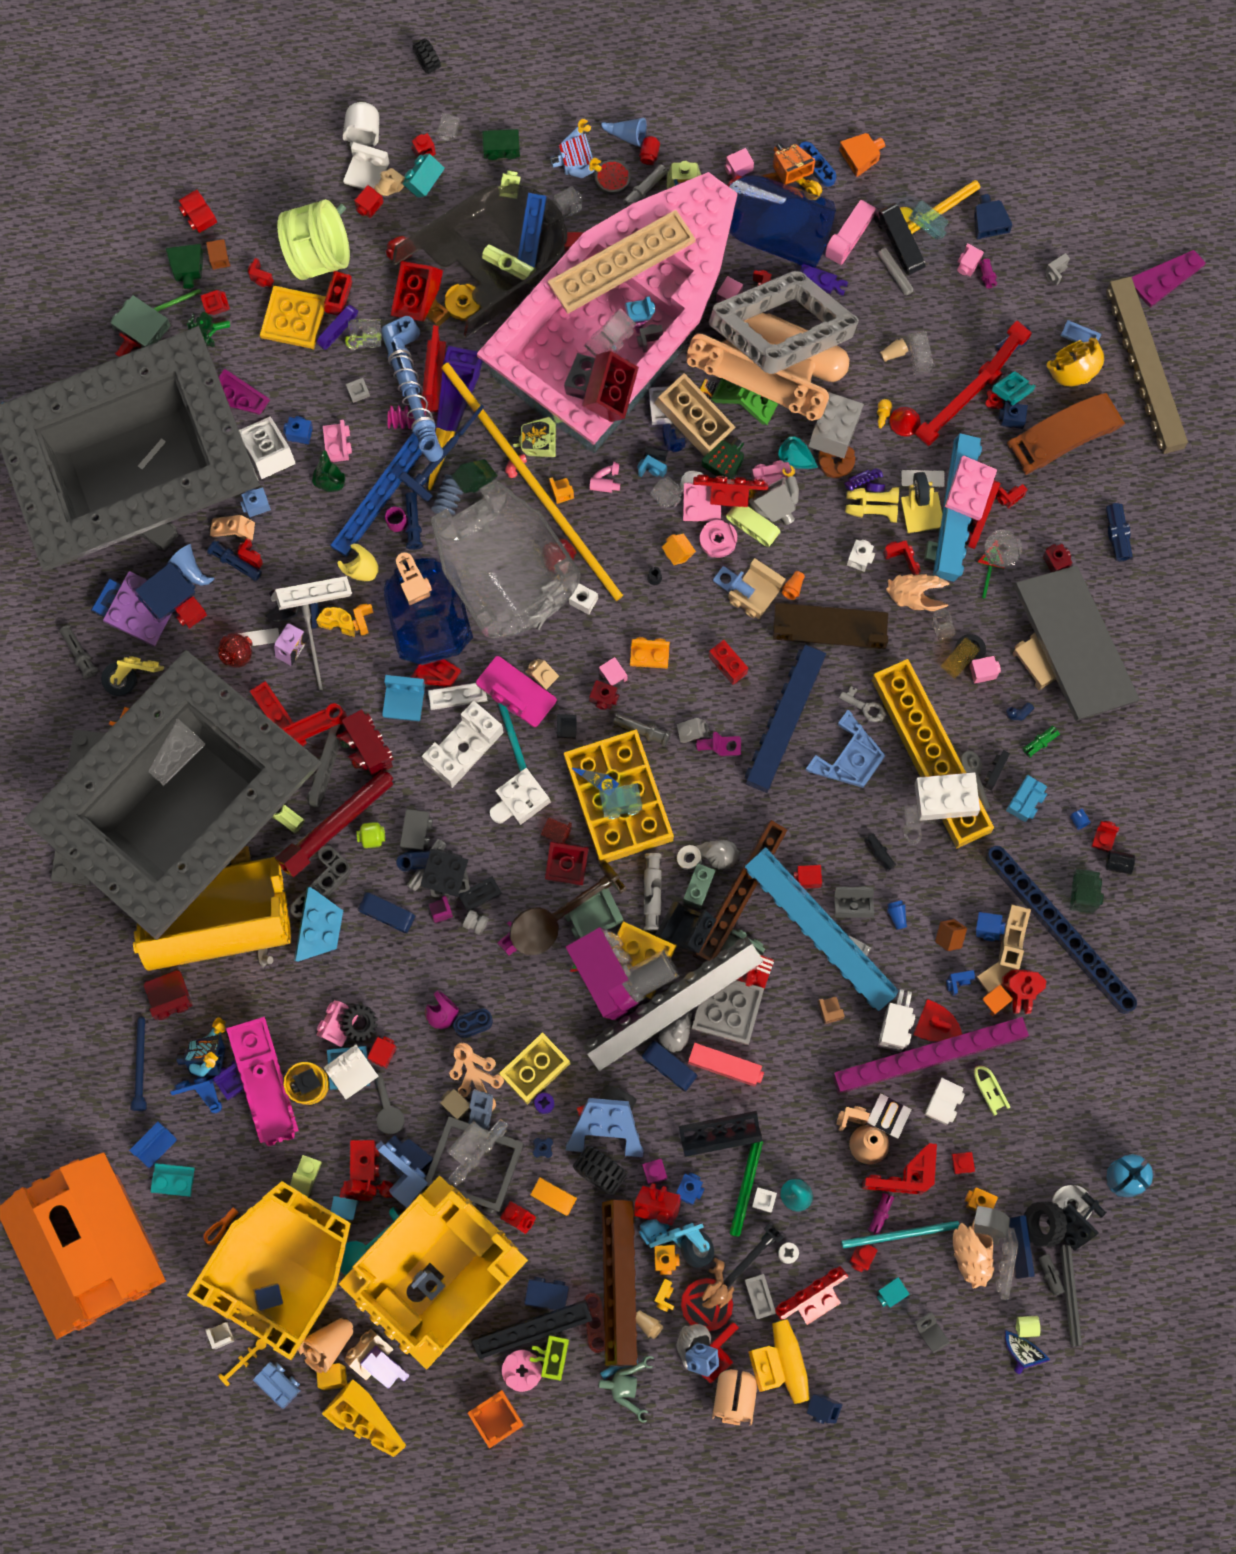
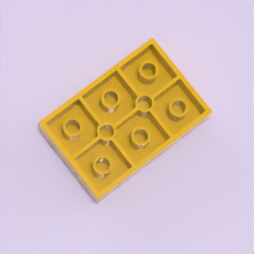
M637 729L564 753V759L600 864L604 861L608 863L673 841L674 835ZM572 768L607 774L617 781L619 785L611 796H608L572 770Z

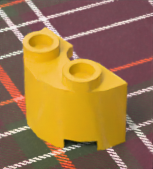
M327 607L323 609L316 619L318 626L321 628L332 630L333 627H340L342 634L355 637V627L351 615L341 608Z

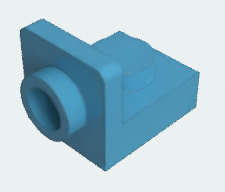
M650 296L645 297L641 301L627 302L624 305L628 323L650 320L655 313V305L651 302Z
M647 455L645 460L641 459L637 466L638 476L642 477L645 471L649 469L648 471L652 475L664 477L667 472V465Z

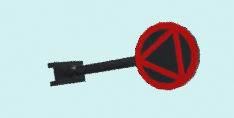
M772 1222L764 1228L766 1233L761 1237L760 1243L723 1281L727 1288L732 1285L767 1246L770 1247L774 1241L779 1243L786 1236L782 1233L778 1237L777 1235L780 1232L776 1228L770 1229L774 1225ZM703 1278L690 1284L685 1290L681 1302L683 1316L690 1325L702 1324L708 1331L717 1330L725 1325L733 1310L732 1298L722 1308H719V1305L711 1309L702 1306L704 1302L709 1300L707 1298L703 1301L702 1296L709 1284L716 1283L715 1279Z

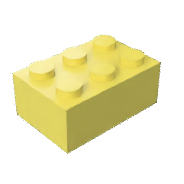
M541 1033L499 1074L528 1105L570 1065V1061L544 1033Z

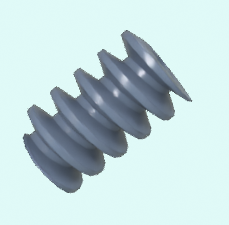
M446 474L445 479L442 481L443 486L439 488L440 492L434 501L435 506L431 508L434 513L447 517L449 514L455 515V511L451 508H457L458 505L454 501L459 502L461 500L456 495H463L459 488L464 489L466 487L457 477Z

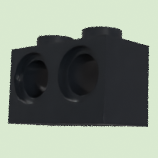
M577 353L564 384L566 395L584 399L595 358Z

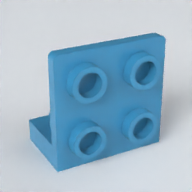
M385 675L386 693L382 716L384 718L419 722L425 690L424 679Z

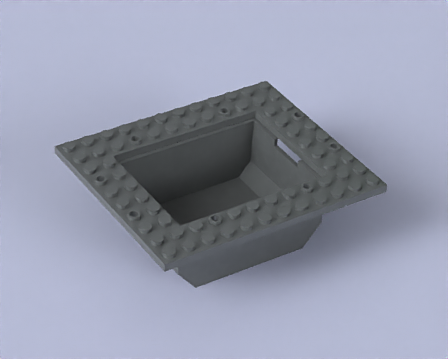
M199 326L0 404V449L41 569L44 572L260 486ZM161 438L166 441L143 469L138 467Z
M185 650L37 804L23 821L153 938L158 940L322 763L208 667Z

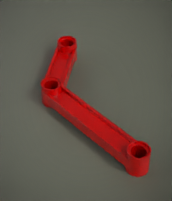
M1016 321L1007 331L1008 339L992 361H987L979 369V376L929 424L924 422L920 425L914 434L922 442L930 446L938 438V431L988 383L993 385L1002 376L1003 373L1000 369L1018 345H1023L1032 335V332L1022 323Z
M333 703L315 714L282 728V730L299 743L333 726L342 725V720L347 717V713L340 705ZM340 711L339 715L333 718V714Z

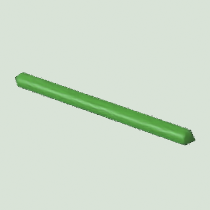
M197 289L153 309L158 312L201 293V290Z

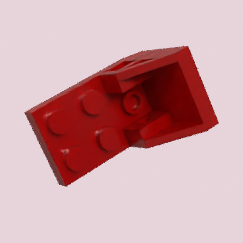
M927 1144L903 1169L902 1181L900 1177H889L885 1180L881 1179L880 1175H869V1177L862 1181V1189L922 1195L935 1184L937 1144ZM912 1175L916 1176L917 1180H913Z

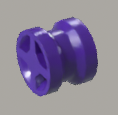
M548 1093L537 1095L534 1101L536 1110L542 1114L550 1113L554 1108L553 1097Z

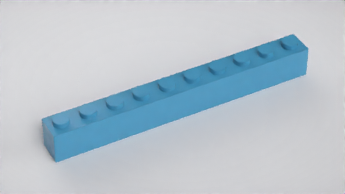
M766 847L745 866L747 873L752 878L758 880L761 888L766 893L769 892L774 902L779 907H783L787 912V916L792 921H796L803 934L809 935L816 948L822 950L827 955L829 962L840 969L842 976L854 984L855 990L867 998V1002L871 1007L880 1011L896 997L899 990Z

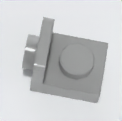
M1066 253L1048 264L1045 271L1047 279L1055 285L1060 283L1062 278L1060 273L1068 268L1067 265L1070 258Z

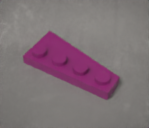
M1192 250L1132 277L1137 294L1151 308L1204 267L1206 262Z

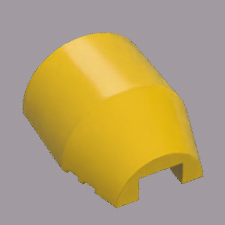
M281 1181L262 1200L231 1224L187 1296L237 1323L272 1346L273 1350L292 1360L336 1289L351 1223ZM275 1283L279 1284L283 1304L259 1311L253 1289Z

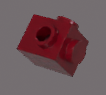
M1053 544L1047 547L1043 555L1051 573L1070 568L1073 563L1070 551L1063 544L1057 546Z
M596 680L589 696V702L596 704L595 706L599 709L606 710L607 708L611 710L612 705L616 706L619 700L618 688Z

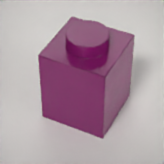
M662 1159L642 1164L648 1185L667 1180Z

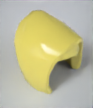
M351 544L350 547L359 555L349 563L343 564L341 561H338L339 568L344 574L353 579L372 581L378 573L377 561L361 545Z

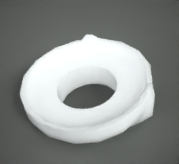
M693 845L684 846L678 852L677 862L684 870L693 869L697 863H702L701 852ZM694 854V860L691 863H687L685 860L686 856Z

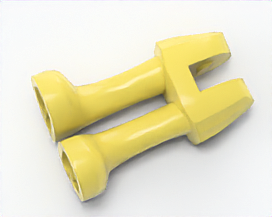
M899 487L892 488L889 492L884 493L865 492V488L847 491L846 498L860 500V505H846V513L861 518L864 514H880L887 516L890 522L897 523L898 505H867L866 502L877 501L898 504Z

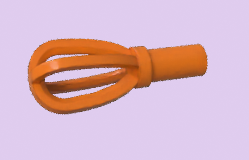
M232 1208L224 1218L205 1232L204 1241L208 1245H215L225 1233L226 1227L229 1226V1223L239 1212ZM223 1225L217 1236L212 1241H209V1235L216 1228Z

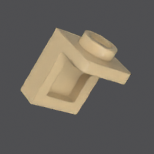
M541 659L533 660L528 665L529 669L526 671L528 675L532 676L546 690L559 677L546 661Z

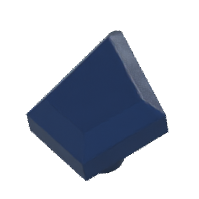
M318 602L310 604L312 629L318 626L316 621L319 616Z

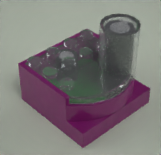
M599 927L566 946V949L602 1016L619 1021L622 1017L631 1014L629 1009L644 1000L647 994L680 975L665 949L632 967L630 963L633 961L629 953L622 949L623 942L619 935Z

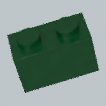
M518 129L482 131L484 159L497 160L498 158L515 159L520 157Z

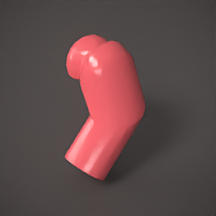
M524 454L519 455V457L521 458V460H522L524 463H526V462H527V459H526L525 455H524ZM509 460L505 473L508 474L509 478H514L517 476L516 467Z

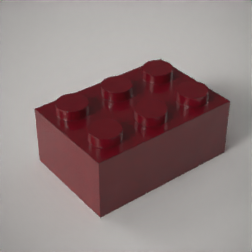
M612 351L596 354L582 406L609 422L625 419L639 367Z

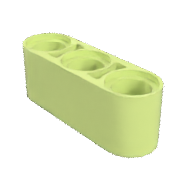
M733 506L726 515V518L731 523L766 547H770L780 534L777 526L750 507Z

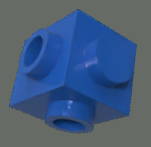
M289 417L288 423L284 425L283 433L286 435L287 441L309 444L313 426L311 421L303 417Z
M979 912L976 937L991 942L995 940L1000 941V935L1005 933L1006 923L1002 922V915Z
M693 1173L684 1175L676 1194L681 1195L680 1200L693 1206L695 1199L701 1198L705 1189L701 1187L703 1184L700 1181L701 1177Z

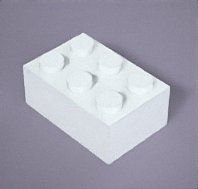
M975 773L919 777L915 781L919 821L978 815L980 805Z

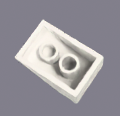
M271 416L239 430L248 455L261 479L295 464L290 447Z

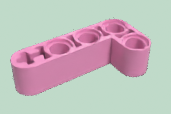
M860 200L839 233L831 237L826 248L825 257L842 265L873 219L877 208Z

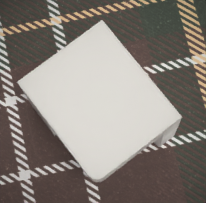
M228 1322L205 1330L212 1349H218L235 1341Z

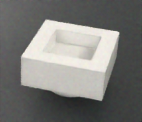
M757 1188L752 1208L772 1213L777 1193Z

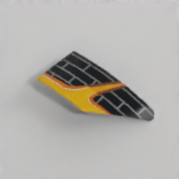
M705 379L700 390L711 402L718 383Z

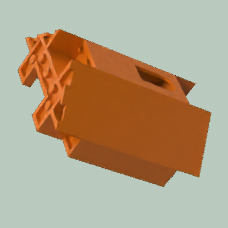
M105 1153L80 1161L79 1159L74 1160L68 1165L51 1172L50 1177L45 1180L40 1178L32 1182L31 1187H22L15 1191L10 1198L0 1205V1221L56 1340L74 1330L79 1331L93 1324L102 1315L129 1301L134 1302L151 1293V1289L166 1282L157 1263L159 1259L119 1176L114 1174ZM58 1205L65 1206L68 1209L81 1236L80 1239L65 1247L62 1246L49 1217L51 1210Z

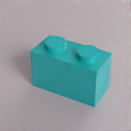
M431 154L418 156L414 162L415 166L404 176L406 179L402 184L418 198L427 195L445 169Z

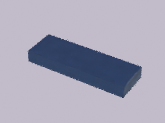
M1026 1215L1010 1218L1009 1229L1017 1279L1034 1277Z

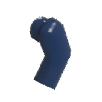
M1027 702L1022 709L1009 707L1006 710V715L1010 720L1022 721L1034 710V706Z

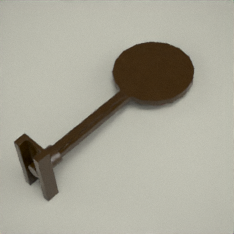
M604 861L599 865L604 877L554 913L541 907L522 911L514 919L510 927V939L513 946L520 953L526 955H538L547 951L557 939L559 931L557 921L611 885L620 893L627 890L625 885L619 880V875Z

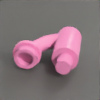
M613 462V465L597 471L591 477L590 490L612 493V490L620 491V483H613L611 479L602 478L611 472L612 476L614 474L618 475L619 464Z

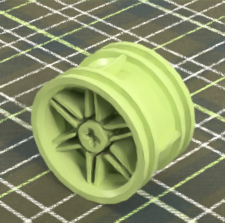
M321 200L280 213L278 217L280 246L290 270L298 279L306 280L344 269L348 266L350 249L347 233L337 209L329 200Z

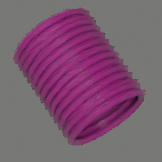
M396 506L387 509L385 521L389 529L393 532L404 530L407 526V518L404 511ZM394 515L403 516L402 521L398 524H391L389 522L390 518Z

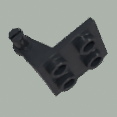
M431 849L420 886L458 897L469 859L462 858L463 855L452 853V850Z
M1087 1192L1080 1197L1088 1204V1208L1082 1215L1071 1204L1062 1209L1067 1221V1231L1063 1240L1074 1251L1099 1234L1086 1220L1092 1210L1100 1218L1107 1213L1099 1205V1201L1097 1199L1094 1200Z

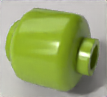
M378 822L362 824L360 831H357V841L361 842L364 848L380 847L382 842H385L384 826H381Z

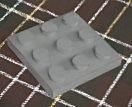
M735 980L698 1005L692 1030L749 1045L764 988L755 985L748 987L746 983Z

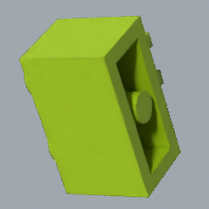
M549 1336L545 1351L537 1346H532V1350H537L539 1354L545 1355V1357L538 1358L530 1357L529 1360L531 1362H544L541 1377L561 1381L569 1344L568 1339Z

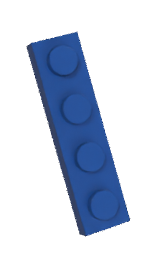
M528 193L518 259L535 268L547 196Z

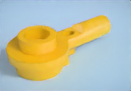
M804 178L796 181L806 189V194L810 198L817 199L820 197L822 187L818 182L805 180Z

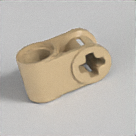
M393 168L382 171L380 174L381 179L375 185V191L384 196L399 192L404 187L402 183L406 178Z

